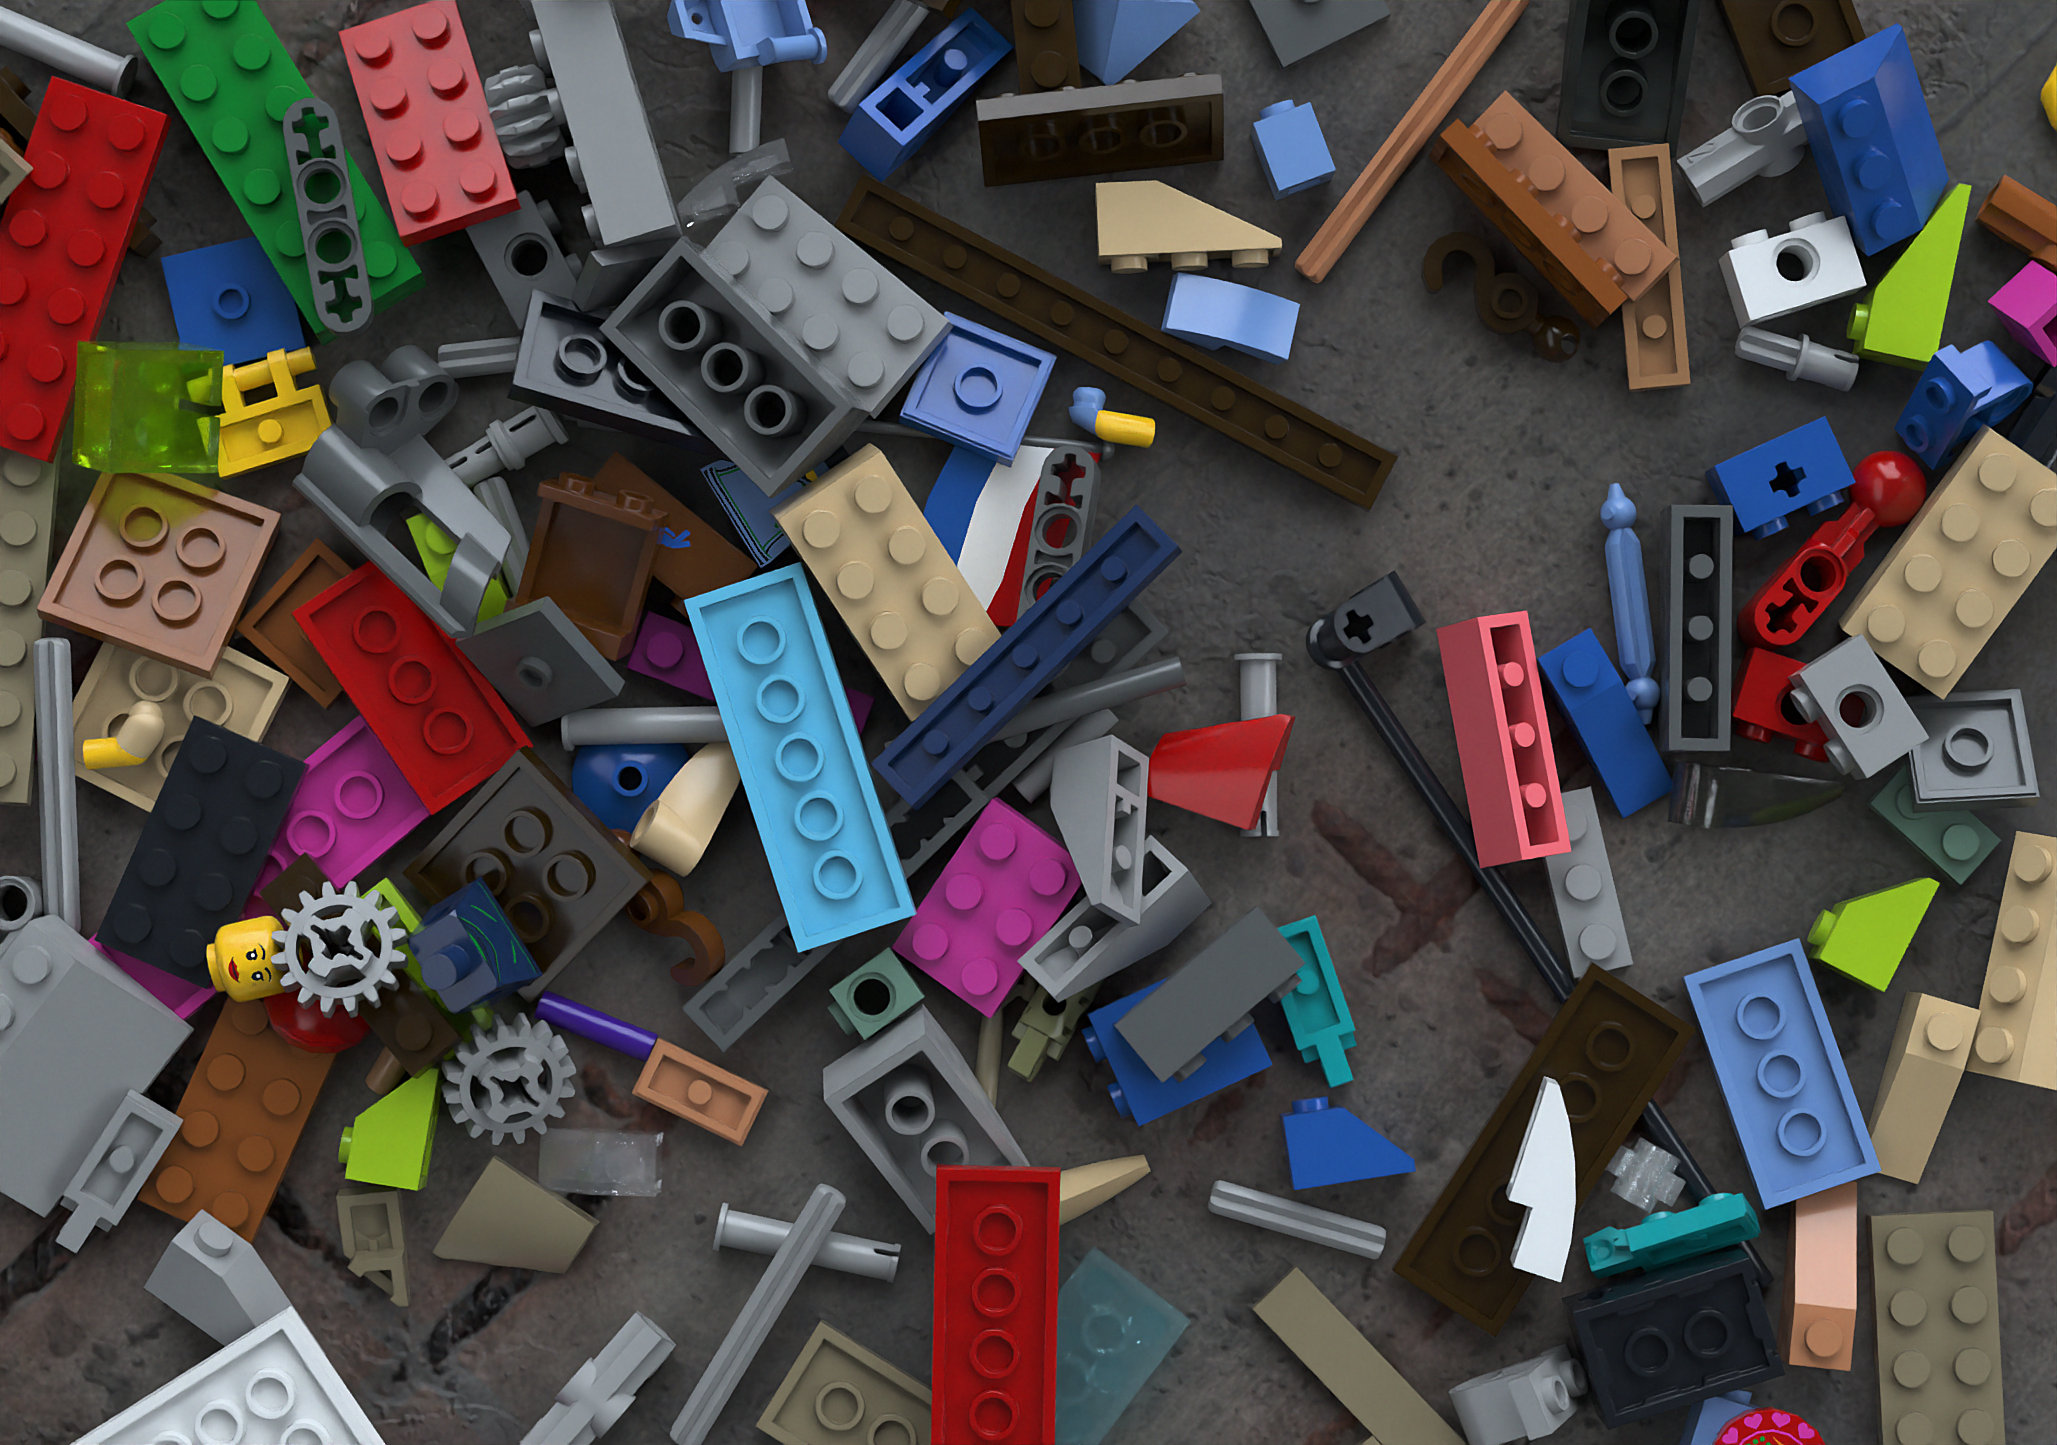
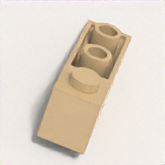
M1157 180L1096 183L1095 207L1098 265L1111 264L1112 273L1131 274L1145 272L1148 270L1147 263L1171 262L1172 270L1195 271L1208 268V260L1232 259V267L1258 268L1268 266V257H1278L1282 249V239Z

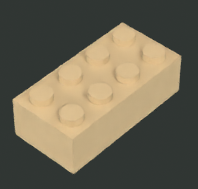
M1983 423L1838 622L1842 630L1851 636L1862 634L1876 654L1944 700L2057 548V474Z
M871 443L769 510V513L898 708L911 722L915 721L1002 636L882 451Z

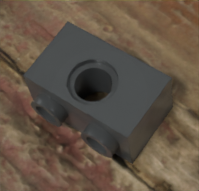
M527 189L517 194L522 209L465 228L520 332H522L527 304L533 289L573 300L571 296L583 270V265L576 252L565 257L554 236L562 233L564 230L548 200L546 199L536 204ZM531 247H539L546 250L548 256L547 264L540 273L533 276H525L518 272L517 261L524 250Z

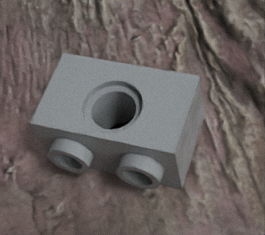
M1862 634L1849 637L1788 677L1796 688L1790 692L1792 702L1808 723H1812L1815 720L1818 722L1829 739L1827 743L1823 744L1824 750L1832 764L1842 775L1850 772L1855 780L1866 779L1929 739L1928 734ZM1848 693L1859 696L1866 705L1867 715L1865 721L1858 728L1847 725L1840 715V703Z

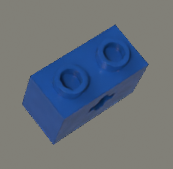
M1825 416L1705 471L1719 505L1733 506L1734 537L1751 531L1755 541L1788 527L1789 524L1784 515L1806 506L1810 516H1813L1844 502L1840 490L1856 482ZM1777 472L1780 476L1792 474L1795 484L1787 489V493L1785 490H1778L1774 493L1769 482L1777 477Z

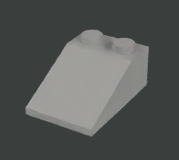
M921 1004L823 1069L825 1103L930 1235L935 1232L937 1164L1030 1167L1026 1157L958 1048L924 1004Z

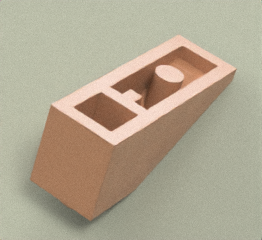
M1850 1181L1791 1202L1777 1339L1778 1349H1776L1781 1360L1789 1365L1850 1371L1857 1309V1182Z

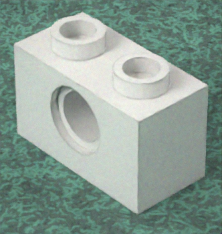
M1817 212L1789 222L1791 232L1769 238L1766 229L1731 240L1734 250L1728 251L1718 261L1740 329L1744 326L1755 325L1855 294L1867 285L1845 215L1827 221L1824 212ZM1784 252L1792 253L1802 261L1804 274L1800 281H1790L1780 275L1776 265L1778 254Z

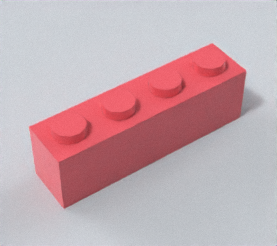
M1527 611L1476 617L1436 629L1480 868L1572 852Z

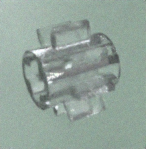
M1641 1137L1633 1151L1621 1145L1605 1169L1617 1176L1610 1191L1649 1213L1652 1212L1658 1200L1672 1207L1686 1181L1673 1174L1680 1159Z

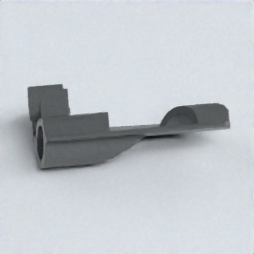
M405 345L396 349L383 362L380 371L369 361H352L337 372L330 384L329 398L338 408L336 423L323 431L313 443L305 458L302 473L295 477L292 486L450 638H472L486 589L492 578L495 581L497 580L511 544L512 536L423 438L455 405L459 395V385L443 368L416 345ZM418 507L458 545L442 592L386 539L389 524L405 509Z

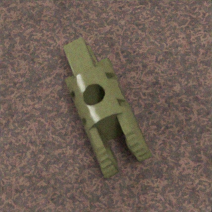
M1105 978L1062 1000V1002L1066 1003V1008L1058 1016L1048 1015L1049 1006L1057 1001L1039 985L1011 1034L1020 1042L1007 1065L1010 1072L1032 1083L1048 1056L1058 1061Z

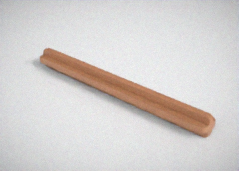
M1491 0L1298 257L1295 262V268L1301 275L1314 283L1322 282L1528 7L1530 0Z

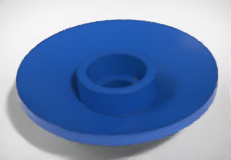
M682 743L582 745L573 766V793L609 829L619 828L633 834L643 813L653 801L658 799L666 786L690 758ZM628 767H635L642 775L641 784L635 790H625L620 784V774Z

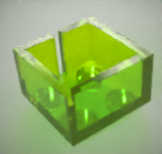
M78 341L72 463L105 473H218L220 418L186 409H179V398L209 406H221L224 351L186 342Z

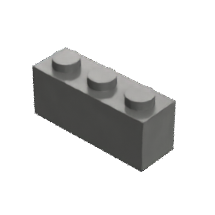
M1254 906L1113 1023V1025L1162 1083L1172 1075L1179 1084L1207 1061L1200 1051L1220 1036L1227 1044L1254 1022L1248 1011L1267 996L1275 1004L1292 991L1302 981L1295 972L1305 962L1258 906Z

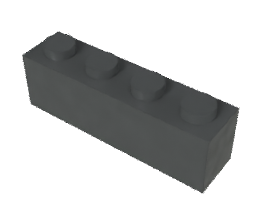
M1671 504L1660 511L1658 686L1661 695L1658 702V753L1720 754L1730 751L1733 506Z

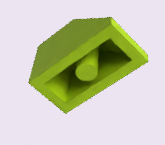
M1914 878L1836 903L1831 912L1823 909L1816 918L1807 938L1808 942L1814 944L1808 958L1871 991L1885 992L1940 883L1931 878Z
M433 1065L420 1078H410L355 1118L354 1127L345 1126L338 1156L340 1163L347 1164L345 1179L415 1191L426 1187L442 1098L440 1085L444 1084L445 1075L441 1066Z

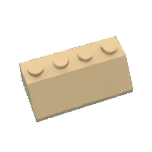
M2016 831L1978 1009L1981 1010L1970 1048L1966 1071L2057 1091V838Z

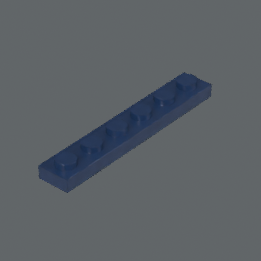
M1136 504L901 733L871 765L912 808L918 811L1182 553L1180 547Z

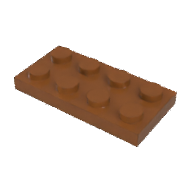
M1457 118L1440 134L1428 157L1577 314L1595 330L1628 298L1620 289L1625 284L1623 278L1603 258L1599 257L1595 262L1578 245L1582 237L1567 218L1560 213H1556L1551 217L1535 200L1540 193L1524 173L1516 168L1509 172L1493 156L1497 152V147L1481 128L1475 124L1467 128Z
M228 996L175 1115L183 1119V1122L144 1182L137 1200L188 1223L203 1209L253 1246L340 1052L310 1053L290 1045L272 1028L263 1007V998L236 1002Z

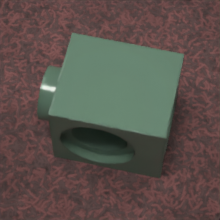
M888 947L829 990L836 1001L830 1004L828 1009L848 1036L858 1030L863 1039L866 1040L926 995L894 950ZM866 979L880 980L889 989V1005L879 1014H868L857 1005L855 998L856 990L860 983Z

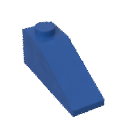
M970 6L857 106L837 142L882 183L919 150L1004 61L1014 46Z
M1591 628L1580 632L1536 658L1542 686L1622 819L1675 788L1621 678Z

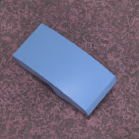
M1178 272L1172 278L1161 331L1212 351L1226 345L1278 365L1289 358L1300 304L1240 284Z

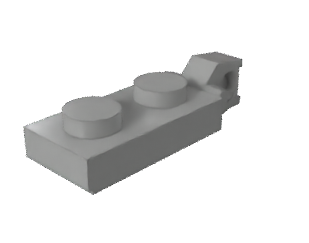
M130 1088L63 1194L64 1198L60 1205L69 1209L72 1213L55 1241L77 1254L95 1225L106 1232L110 1230L112 1225L117 1226L179 1130L183 1119Z

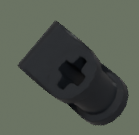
M1394 570L1349 597L1350 600L1340 605L1336 610L1314 622L1306 634V648L1310 657L1317 665L1326 670L1337 671L1347 667L1377 648L1380 650L1420 627L1426 621Z

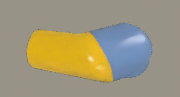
M1078 387L1073 392V406L1068 407L1074 424L1106 442L1145 448L1151 446L1155 434L1154 419L1103 410L1106 395L1101 389Z

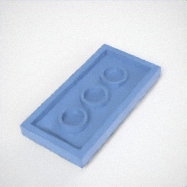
M1799 938L1681 977L1762 1210L1882 1171Z

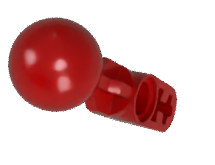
M1883 450L1866 456L1857 464L1852 472L1856 482L1848 486L1851 504L1836 521H1823L1798 551L1779 565L1741 609L1737 619V630L1745 645L1749 648L1758 647L1767 651H1773L1797 641L1843 589L1846 578L1865 557L1864 543L1878 527L1892 528L1901 526L1916 516L1924 505L1927 495V483L1921 467L1915 460L1898 451ZM1804 562L1813 565L1821 576V585L1818 592L1808 589L1802 582L1800 572ZM1786 603L1793 606L1784 610L1775 620L1774 626L1777 631L1770 632L1766 627L1771 619L1767 612L1775 610Z

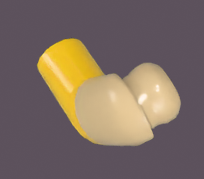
M151 701L137 702L130 708L129 718L116 737L84 740L83 757L87 770L135 766L146 761L164 735L165 723L162 720L163 711Z

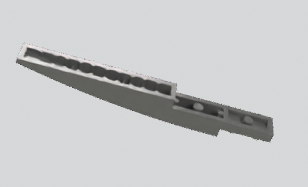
M1135 598L1071 661L1069 668L1062 676L1050 681L1034 698L1128 671L1165 637L1169 631ZM1078 718L984 745L918 811L912 808L904 798L901 799L885 816L906 881ZM783 911L691 998L682 1009L724 1053L845 938L798 953L785 911Z

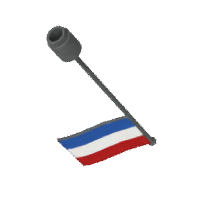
M563 414V421L577 422L578 428L623 432ZM864 420L855 430L938 439L901 423ZM1025 435L1011 468L954 446L928 496L923 516L994 625L1011 627L1017 620L1041 470L1045 458L1052 450L1060 446L1076 445L1085 449L1096 463H1098L1100 457L1101 461H1107L1115 452L1113 442L1103 440V443ZM1076 462L1071 463L1069 471L1059 472L1058 477L1067 487L1064 504L1073 507L1076 504L1070 497L1072 482L1076 478H1084L1085 473L1082 472ZM1055 499L1052 501V504L1061 503ZM1059 519L1048 528L1046 541L1050 547L1062 548L1070 519ZM1053 577L1044 580L1037 590V601L1048 591Z

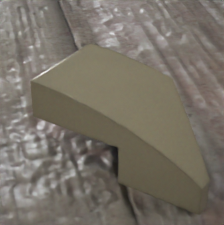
M386 1185L339 1189L336 1200L343 1252L350 1259L348 1269L359 1277L362 1275L366 1276L391 1295L390 1300L398 1307L408 1306L410 1302L409 1269L401 1189Z

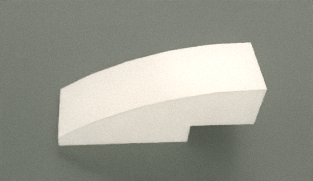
M1544 1076L1506 1190V1195L1510 1201L1527 1206L1510 1260L1515 1268L1561 1282L1571 1244L1575 1213V1157L1570 1123L1560 1086L1556 1080Z

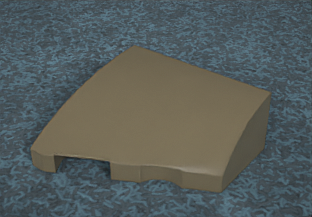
M494 1156L457 1211L432 1253L443 1259L565 1274L599 1224V1221L552 1189H545L499 1157Z

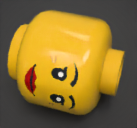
M262 916L220 927L216 934L215 943L207 945L208 967L212 982L218 992L226 991L236 1002H246L285 992L280 980L290 970H277L271 961L272 956L285 951V949L274 943L271 938L273 931H284L283 926L275 917ZM300 945L299 959L301 967H303V954Z

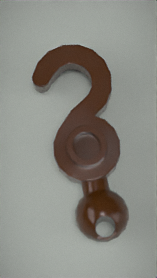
M619 828L610 829L640 860L641 853L630 847L632 834L627 830ZM649 868L655 877L624 908L625 913L635 925L649 933L663 937H682L692 946L696 959L689 957L670 969V974L675 981L682 985L696 987L722 970L725 964L723 940L716 927L704 915L696 911L684 910L683 891L675 878L659 868Z

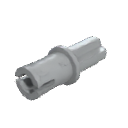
M1744 326L1739 333L1735 346V354L1738 357L1786 371L1787 380L1796 381L1797 378L1825 384L1843 392H1848L1852 387L1859 364H1857L1859 361L1858 354L1835 350L1809 341V336L1803 333L1797 339H1792L1752 326Z

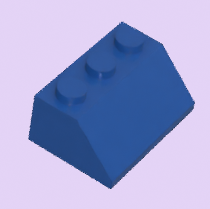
M1896 23L1788 78L1833 217L1837 218L1845 215L1853 243L1868 257L1922 230L1949 180L1903 28Z

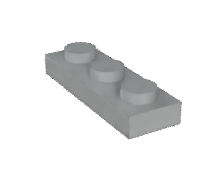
M1591 786L1561 793L1572 852L1542 858L1570 975L1572 978L1580 977L1590 961L1606 971L1632 965V956Z

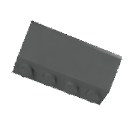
M682 238L677 241L599 327L769 498H774L830 458L871 413L703 246Z

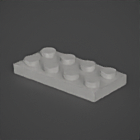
M770 174L706 248L738 282L871 411L870 416L874 419L953 328V325L946 317Z

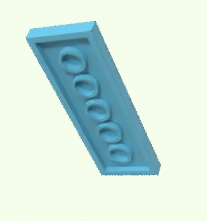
M798 562L684 600L798 953L916 915L917 911L804 564Z

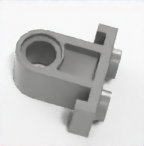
M1566 1343L1541 1352L1540 1357L1472 1378L1455 1386L1448 1392L1469 1445H1499L1528 1436L1530 1441L1552 1434L1588 1401L1586 1396L1588 1385L1585 1372L1579 1361L1571 1358Z

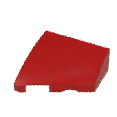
M1278 714L1165 733L1149 759L1147 796L1246 830L1256 829L1272 772L1281 768L1295 716Z

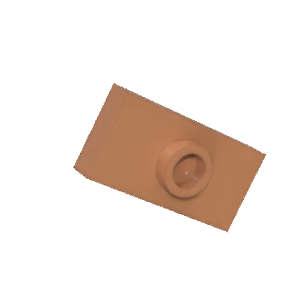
M658 1038L632 1094L739 1146H743L769 1090L662 1038Z

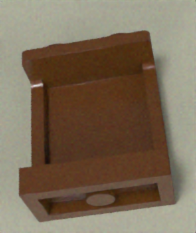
M561 472L559 478L553 477L539 483L536 495L543 497L518 593L517 596L506 600L503 613L549 596L603 657L616 661L632 651L670 513L652 508L654 499L646 495L627 490H619L617 496L595 490L596 481L589 477L572 472Z

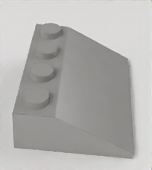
M55 913L28 921L0 958V1192L44 1218L52 1213L64 1197L63 1194L68 1184L130 1088L144 1095L194 1030V1028Z

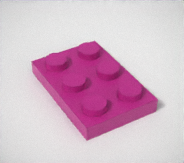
M998 797L992 798L917 909V914L913 915L892 946V949L988 1018L996 1016L1026 971L1018 963V960L1060 921L1083 887L1067 846Z

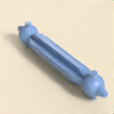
M1615 483L1609 486L1607 500L1603 503L1600 510V518L1603 525L1610 530L1605 544V555L1621 668L1630 680L1625 688L1643 724H1651L1653 708L1658 704L1661 693L1658 684L1651 678L1656 657L1641 544L1631 529L1636 520L1637 513L1633 502L1625 497L1619 483Z

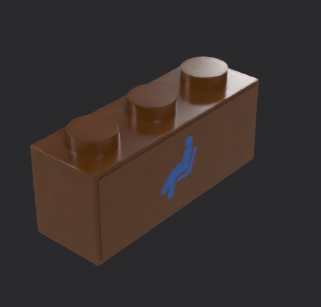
M617 451L614 452L593 478L596 481L595 490L617 496L619 490L640 493L654 499L652 508L670 513L649 588L658 579L676 593L669 604L687 619H689L684 600L756 577L762 571L755 562Z

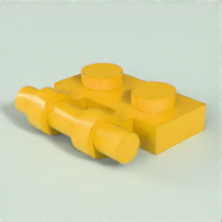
M310 346L289 353L286 352L285 348L267 353L266 360L237 369L232 363L214 369V376L193 382L200 404L222 398L226 413L203 420L220 478L227 480L305 456L309 453L313 443L322 432L334 424L324 389L320 384L298 390L296 375L317 369V363ZM274 382L278 397L246 406L244 391Z

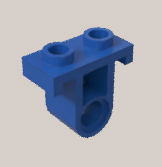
M1984 341L1962 353L1951 344L1933 354L1894 429L1904 439L1907 446L1915 451L1934 471L1949 463L1954 456L1951 449L1974 437L1983 423L1991 428L2013 414L2027 400L2034 386L1993 341Z

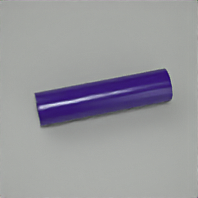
M548 990L544 991L534 1018L538 1020H543L548 1024L645 1063L659 1036Z

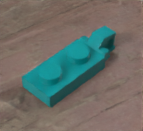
M1313 915L1278 927V931L1305 962L1295 972L1302 981L1279 1000L1296 1049L1300 1050L1305 1064L1319 1059L1329 1088L1351 1082L1354 1079L1344 1050L1357 1046L1353 1031L1356 1029L1317 918Z
M1718 1193L1701 1200L1698 1207L1676 1214L1670 1211L1657 1212L1642 1219L1641 1225L1625 1230H1617L1608 1226L1583 1238L1591 1271L1597 1279H1601L1642 1266L1647 1272L1758 1237V1233H1761L1756 1213L1743 1193L1736 1195Z

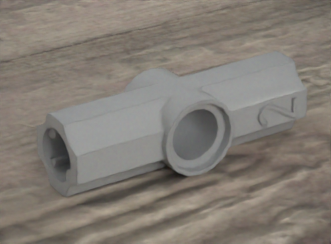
M1792 90L1780 98L1765 95L1746 102L1733 115V126L1677 160L1678 165L1676 166L1684 182L1703 208L1756 175L1762 177L1779 176L1799 164L1804 156V146L1809 141Z
M637 1311L595 1359L590 1357L554 1399L558 1402L534 1425L519 1442L521 1443L520 1445H589L596 1436L601 1439L636 1399L633 1394L667 1359L676 1344L657 1324Z

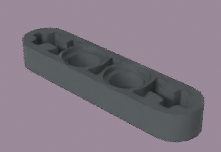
M304 98L294 102L287 109L283 118V134L316 311L322 324L330 333L339 337H354L363 333L370 326L374 317V302L341 126L335 111L326 102L317 98ZM315 114L319 123H329V128L319 131V140L324 156L335 151V159L314 158L302 165L299 164L300 157L312 158L310 144L305 134H295L296 128H301L305 125L304 116ZM319 172H329L340 180L338 196L332 202L326 204H317L306 195L308 180ZM329 232L346 234L352 242L349 256L338 264L326 263L317 255V244L320 238ZM358 270V279L345 278L347 291L352 301L362 302V308L353 311V321L342 323L338 314H328V307L338 304L336 285L333 280L322 285L321 277L341 278Z
M1063 445L1052 450L1045 458L1041 470L1017 620L1037 602V590L1044 580L1051 577L1061 578L1090 550L1101 486V471L1093 457L1082 447ZM1072 462H1076L1082 472L1085 473L1084 478L1073 480L1070 497L1076 505L1082 504L1080 509L1064 504L1067 487L1058 477L1059 472L1070 470ZM1055 499L1061 503L1052 504V501ZM1065 518L1075 521L1077 535L1071 545L1060 549L1048 545L1046 533L1053 522ZM1071 661L1052 680L1062 676L1069 668Z

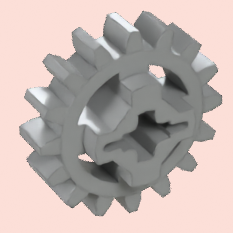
M349 881L344 894L336 895L330 882H324L322 898L314 900L310 894L303 891L299 896L304 908L299 913L290 909H283L281 915L289 925L288 931H273L271 938L274 943L285 949V951L272 956L271 961L277 970H290L280 980V983L286 993L295 991L300 987L302 988L297 1001L303 1009L307 1010L316 1000H319L324 1017L331 1018L336 1010V1006L344 1005L350 1017L353 1018L357 1017L358 1002L366 999L375 1008L381 1006L377 993L381 986L394 991L398 989L399 983L391 973L392 968H407L409 961L406 954L395 950V948L408 943V935L405 929H390L397 923L400 916L394 906L379 911L383 899L377 890L371 891L363 900L360 898L356 882ZM344 912L342 917L327 920L320 919L331 913ZM373 926L378 929L381 936V954L379 958L374 956L373 952L367 948L366 943L372 935L371 929ZM322 940L330 945L334 943L339 946H343L348 940L357 958L352 955L347 957L341 953L332 958L326 944ZM301 941L307 943L308 947L312 949L314 956L308 964L309 971L306 974L301 968L299 959ZM356 978L361 980L348 987L335 988L342 981Z
M518 1013L513 1024L505 1026L501 1016L495 1014L492 1017V1029L484 1032L475 1023L469 1026L473 1040L468 1044L461 1041L453 1048L458 1058L457 1061L442 1062L441 1068L446 1079L449 1081L440 1085L446 1103H451L448 1109L456 1124L465 1122L464 1124L471 1137L475 1139L486 1129L492 1145H499L504 1133L512 1132L517 1144L524 1143L525 1129L533 1126L537 1132L543 1135L547 1132L543 1119L548 1114L558 1118H562L565 1115L558 1099L559 1097L567 1098L574 1096L575 1089L567 1077L576 1073V1067L570 1056L566 1055L569 1050L560 1035L553 1036L547 1022L541 1020L531 1029L525 1014ZM543 1059H545L546 1062V1076L544 1083L538 1080V1076L544 1070L541 1065V1061ZM473 1075L479 1080L473 1088L476 1093L474 1099L470 1095V1083Z

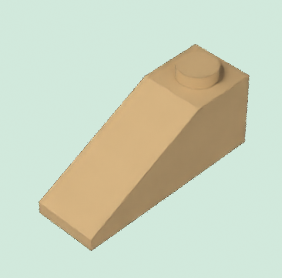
M1906 992L1867 1129L1882 1170L1877 1173L1915 1184L1919 1183L1964 1072L1981 1010L1923 993Z

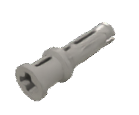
M531 406L504 423L498 419L490 423V427L486 429L487 435L444 461L470 489L506 467L509 471L521 469L525 466L526 458L555 441L562 445L569 441V436L556 412ZM411 507L399 514L406 522L407 519L423 512L418 507Z

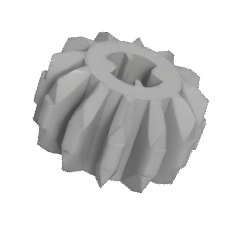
M534 64L522 67L516 65L501 70L500 74L487 78L484 86L485 99L502 151L505 154L507 163L517 170L529 167L535 169L551 164L550 161L564 156V148L567 147L561 126H557L546 92L550 88L544 72Z

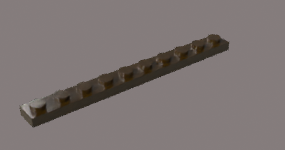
M864 174L858 180L834 225L846 237L1366 512H1369L1398 458V456Z

